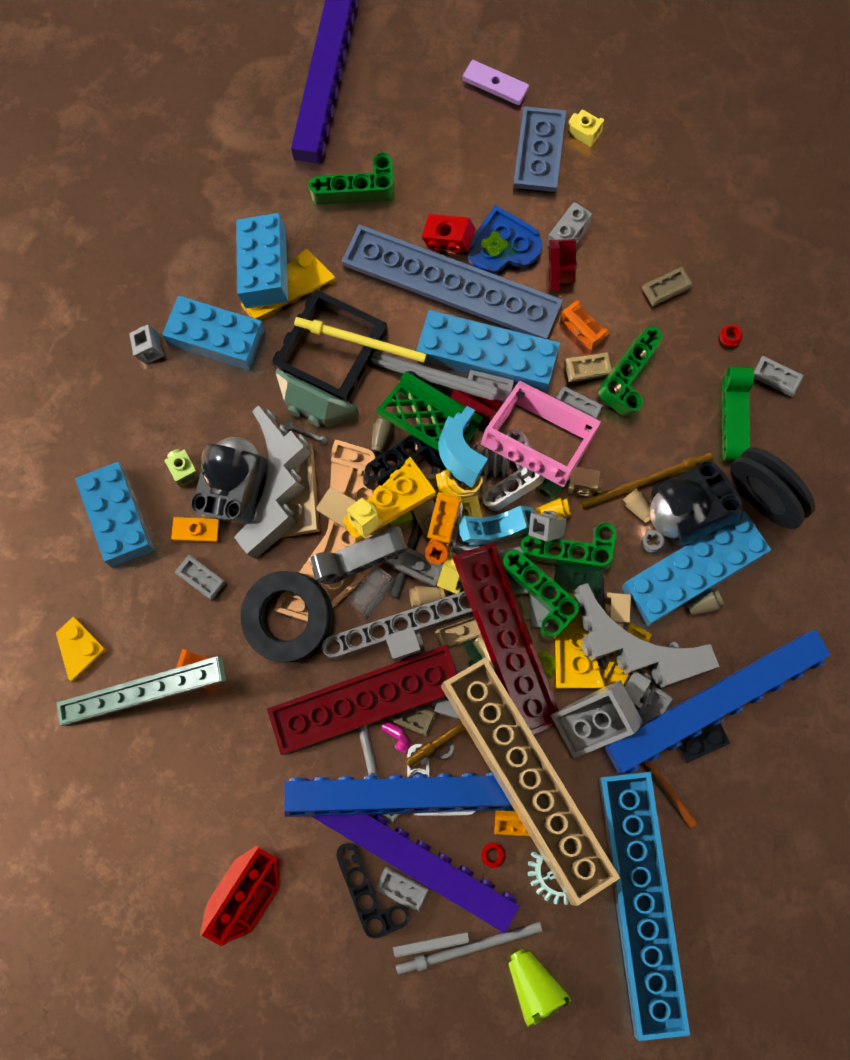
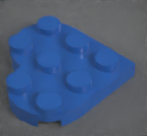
M495 205L473 236L468 252V260L472 266L495 275L508 264L526 269L541 254L542 240L539 236L540 233L530 224Z

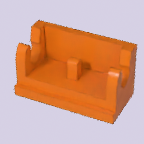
M576 300L562 311L561 321L591 351L609 336V330L606 327L600 326L582 308L579 300Z

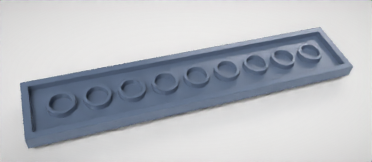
M360 224L341 261L345 267L518 332L548 339L563 304V300Z

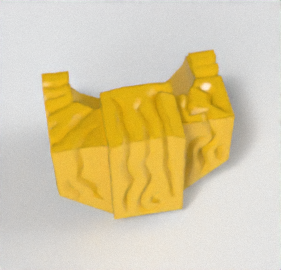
M446 469L436 474L437 486L440 492L461 497L462 499L473 496L483 483V478L479 477L471 488L455 478L450 473V470Z

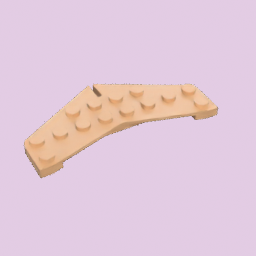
M335 439L331 451L330 486L356 502L361 498L367 500L374 490L364 486L363 474L365 466L375 459L374 453L369 449ZM328 518L326 535L311 556L321 552L335 553L357 542L354 541L347 529L342 526H336L334 521ZM388 524L357 542L389 529ZM308 559L299 573L315 579ZM382 563L333 584L320 583L331 600L332 608ZM292 592L282 593L274 611L308 623L307 606L301 597Z

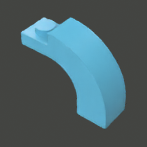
M466 406L462 414L457 412L454 418L448 416L439 438L438 449L441 460L447 470H450V473L459 481L472 488L482 473L488 458L471 449L464 440L463 433L468 427L475 411Z
M518 506L507 512L489 517L463 516L457 519L458 531L463 542H468L469 546L488 545L494 542L499 543L529 533L530 516L534 509L528 506Z

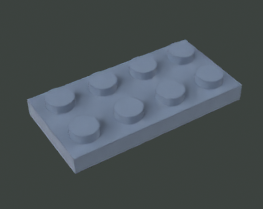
M523 106L513 188L557 192L566 110Z

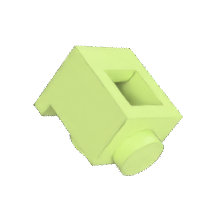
M180 449L171 451L167 455L168 458L164 460L180 488L200 477L185 449L182 451Z

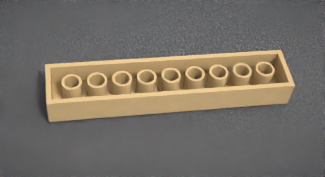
M485 657L443 682L441 685L442 690L571 905H580L620 879L487 658Z

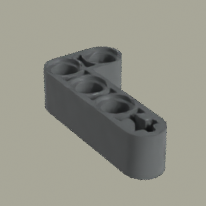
M397 526L384 530L335 553H317L309 558V562L316 582L333 584L408 551V547L401 527Z

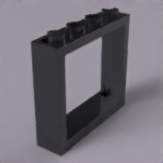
M317 289L313 295L307 298L302 314L299 313L297 315L299 318L311 321L319 305L322 304L372 328L373 330L369 338L383 341L388 333L386 322ZM294 326L293 330L286 334L281 350L277 351L273 357L272 362L275 371L278 368L341 400L349 402L371 363L373 353L378 351V349L363 346L341 387L338 389L286 363L305 331V328Z

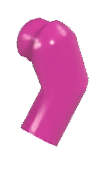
M389 720L383 723L381 730L398 740L395 749L406 753L408 748L411 747V740L403 728Z

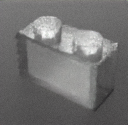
M375 565L374 569H371V573H368V576L365 577V580H362V584H359L356 591H353V595H350V599H347L350 608L367 619L394 586V578L378 565Z

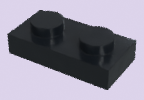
M721 723L713 727L708 726L701 729L702 733L692 739H689L687 736L680 740L682 744L677 748L685 764L731 744Z

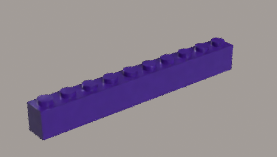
M325 0L291 146L294 160L319 164L320 156H323L325 153L324 138L329 135L330 126L328 120L333 117L334 106L332 102L333 99L337 98L338 86L336 84L337 80L340 81L342 77L341 62H345L346 59L345 44H349L350 41L349 27L353 26V9L357 8L358 0Z
M313 776L312 780L305 778V781H315V777ZM377 814L374 818L369 815L311 816L503 933L507 931L520 907L515 903L516 897L506 891L502 895L493 890L496 885L484 878L479 882L472 877L474 872L462 865L459 869L450 864L451 858L439 852L438 856L429 852L431 846L419 839L414 843L408 839L409 833L399 827H396L394 831L386 826L389 821Z

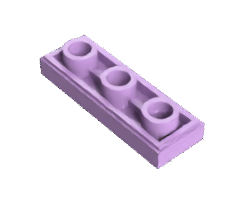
M473 59L462 76L463 81L517 105L521 104L529 89V84Z

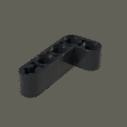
M425 430L428 436L437 437L435 430ZM410 435L365 466L363 484L371 490H375L379 485L382 486L396 469L399 470L405 464L409 457L415 463L425 457L433 467H438L441 470L447 468L438 456V450ZM406 449H411L415 453H408ZM394 461L395 463H397V465L392 466L389 465L387 462Z
M351 843L339 846L336 853L337 861L366 935L376 939L406 926L411 917L410 911L406 906L398 904L385 910L382 909L359 848ZM345 848L354 851L351 859L353 864L359 862L360 867H353L347 871L346 866H351L348 859H343L342 855L346 853ZM355 871H360L364 875V881L359 886L351 881V875ZM363 895H369L373 899V906L370 909H364L360 905V899ZM401 909L405 912L406 919L403 923L394 922L392 919L394 910ZM372 919L381 921L383 927L380 933H373L370 930L369 923Z

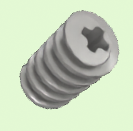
M476 445L474 451L488 458L484 467L485 476H488L492 470L495 478L498 477L500 472H502L503 479L507 478L510 459L498 455L494 451L489 454L486 447L480 452L479 445Z

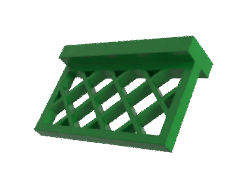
M405 372L401 376L400 382L377 408L376 414L439 451L440 429H443L445 423H438L436 417L439 416L446 421L448 416L454 418L457 412L462 414L466 407L410 373ZM400 393L409 399L399 400L397 394ZM411 405L413 412L403 413L401 406ZM417 405L424 407L428 411L419 412ZM396 406L398 413H390L385 408ZM475 412L464 431L467 433L463 435L466 443L475 436L483 420V417ZM431 417L433 424H423L421 418ZM415 418L417 425L408 424L406 419ZM425 430H435L437 437L428 436Z

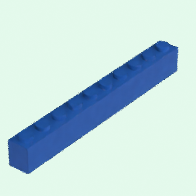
M817 630L808 631L647 721L635 734L603 747L618 773L626 772V774H631L640 768L638 764L645 760L648 763L661 756L659 752L668 748L671 751L682 744L680 740L687 736L689 739L700 735L702 733L701 728L707 725L713 727L723 721L722 717L730 713L732 716L744 709L742 705L750 701L753 704L763 699V693L769 690L775 692L785 686L784 681L790 678L794 681L804 676V670L809 667L812 669L820 667L826 663L824 659L831 654Z
M492 772L487 773L486 776H477L476 773H464L462 777H452V774L444 773L439 774L438 777L429 778L426 774H417L413 778H404L403 775H391L389 779H379V776L370 775L365 776L364 779L355 780L352 776H343L339 780H329V777H316L315 781H305L304 778L295 777L291 778L290 781H284L285 817L514 810Z

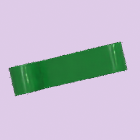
M383 152L376 154L373 158V173L322 175L311 178L308 183L311 199L317 204L389 200L394 195V173L391 156ZM382 185H388V186L385 187V188H381V187H380V186H382ZM361 186H366L364 189H359Z
M649 326L636 336L598 389L599 397L622 416H630L643 406V397L630 384L663 339L661 330L656 326ZM634 352L639 355V359L634 356ZM621 369L627 372V376L623 375ZM609 385L614 388L615 393L609 390ZM627 400L632 403V408L627 405Z
M729 366L723 376L722 441L724 461H735L741 458L742 453L746 449L750 448L749 391L754 381L753 367Z
M607 522L599 524L595 529L593 544L564 539L544 541L528 535L521 542V550L530 561L606 571L612 567L617 541L616 529ZM607 531L612 534V537L608 540H603L599 537L600 534ZM532 544H535L536 548H534L532 552H529L528 548H531ZM554 547L562 550L557 556L549 554V551ZM580 550L585 553L582 559H574L572 557L575 551ZM599 554H605L609 558L606 562L600 563L596 561V557Z
M508 551L503 559L506 573L550 611L541 623L540 632L547 640L557 639L575 620L579 612L577 601L520 551ZM510 560H518V566L515 564L509 566ZM534 574L537 576L538 581L529 583L525 580V576ZM547 589L553 590L556 597L547 599L544 597L543 591ZM569 605L573 608L574 613L572 615H565L562 613L561 607ZM549 622L555 623L558 631L550 633L545 629V625Z

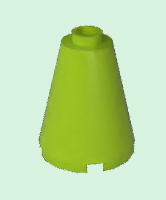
M521 949L510 956L512 961L508 965L527 1027L542 1022L559 1012L558 1007L562 1005L566 1007L572 1002L570 996L530 951L525 952Z

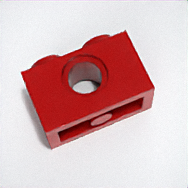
M428 214L422 239L427 247L433 251L441 249L454 253H459L460 251L469 252L476 228L469 217Z

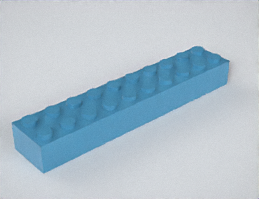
M651 772L601 777L598 780L609 858L620 879L613 883L634 1037L638 1041L690 1036Z

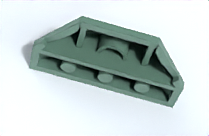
M277 368L275 373L288 412L296 417L302 415L308 418L307 420L317 427L322 425L326 428L358 417L357 406Z

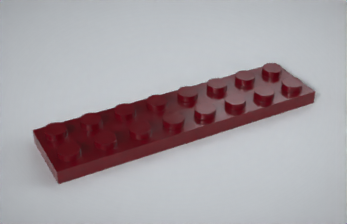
M495 542L452 556L499 680L533 735L555 726L551 715L559 711Z
M448 645L267 708L280 755L288 754L446 698L447 696L442 690L441 685L458 674Z

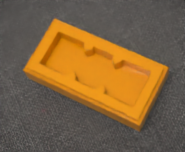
M438 492L427 535L428 538L450 544L462 500L461 497Z
M173 517L171 540L218 543L220 520Z
M495 810L494 834L530 836L515 811Z

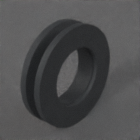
M750 447L742 453L741 458L736 459L731 464L730 473L739 491L750 504L774 523L788 529H796L804 522L805 518H808L815 511L814 498L803 480L785 462L770 452L757 447Z
M277 571L267 574L252 585L242 603L241 627L247 642L258 654L273 661H299L310 657L322 647L324 640L329 637L332 629L333 608L326 590L315 579L302 573ZM292 592L301 597L308 610V623L305 630L296 639L289 641L275 637L268 629L266 621L267 608L271 600L278 594Z

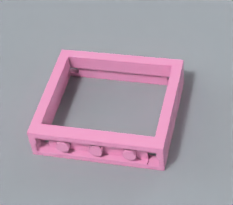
M519 381L485 429L480 445L564 487L595 437L601 421ZM516 405L583 438L582 443L567 466L498 431Z

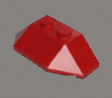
M255 846L234 860L207 902L200 931L201 936L223 946L228 944L229 941L238 939L253 931L279 890L277 857Z

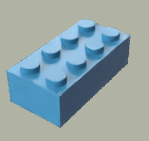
M273 213L236 220L237 294L245 309L288 302L286 227L280 214Z
M178 295L162 336L169 346L250 371L266 331L260 320Z
M119 462L75 478L101 555L106 564L112 568L155 551L126 469Z

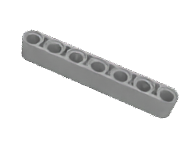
M465 591L332 635L324 640L322 650L330 660H340L387 644L385 636L399 632L395 629L398 621H406L408 623L407 628L413 627L414 632L417 633L473 614L471 608H465L462 605L463 600L467 598ZM448 605L452 607L453 612L448 616H444L440 613L441 607ZM421 613L430 615L431 618L427 623H420L417 620ZM377 628L385 630V635L380 639L373 637V632ZM359 635L363 638L359 646H352L350 643L354 636ZM332 643L340 645V650L336 654L328 652V647Z

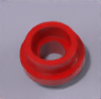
M727 325L720 332L721 342L728 347L739 345L743 339L742 330L737 325ZM732 334L734 339L728 338L727 335Z
M498 843L485 845L481 852L483 863L490 868L501 866L506 858L504 848ZM495 850L498 853L496 860L489 858L490 851Z

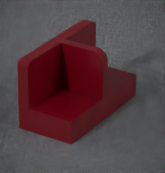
M575 239L549 240V286L551 291L560 290L561 283L576 282Z

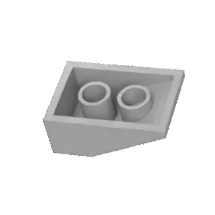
M621 680L605 686L551 715L573 758L635 734L644 724Z

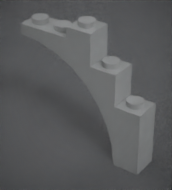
M259 405L252 412L260 423L266 439L268 475L264 492L256 508L254 520L246 524L234 537L245 553L255 559L262 555L297 523L292 516L295 513L287 503L305 488L300 482L302 477L295 469L312 454L307 447L310 443L302 434L297 436L292 431L288 432L282 424L278 426L275 422L277 420L275 414L270 409L265 411Z
M588 583L578 586L573 591V598L577 601L583 615V627L586 631H589V634L582 638L581 646L585 656H588L590 661L617 652V664L624 671L625 675L651 666L653 669L651 671L653 680L656 684H659L660 689L720 667L711 644L695 648H669L654 645L635 637L613 621L595 599Z

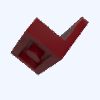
M454 390L450 397L463 406L474 409L475 413L483 417L481 423L486 426L489 425L502 405L498 401L467 394L460 390Z

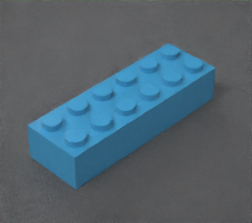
M428 310L416 351L426 354L424 363L468 374L470 370L511 379L514 380L515 386L519 381H522L547 393L558 356L560 342Z
M743 511L742 520L739 524L724 527L684 546L626 581L621 589L625 594H631V604L648 628L708 589H712L765 557L771 551V548L746 512Z

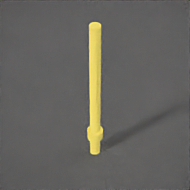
M299 317L295 318L294 326L311 330V333L317 335L321 333L423 363L426 359L425 353L327 326L322 321L315 319L310 321Z

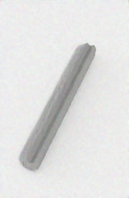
M377 351L371 357V362L374 365L403 374L411 370L420 379L489 400H495L498 393L496 387Z

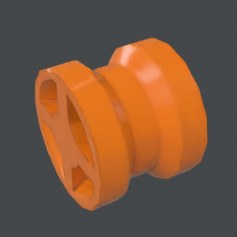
M430 539L425 548L426 559L436 565L444 563L450 553L451 545L446 542Z

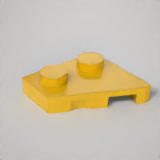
M72 617L56 632L67 676L72 682L79 678L106 651L99 641L75 617Z

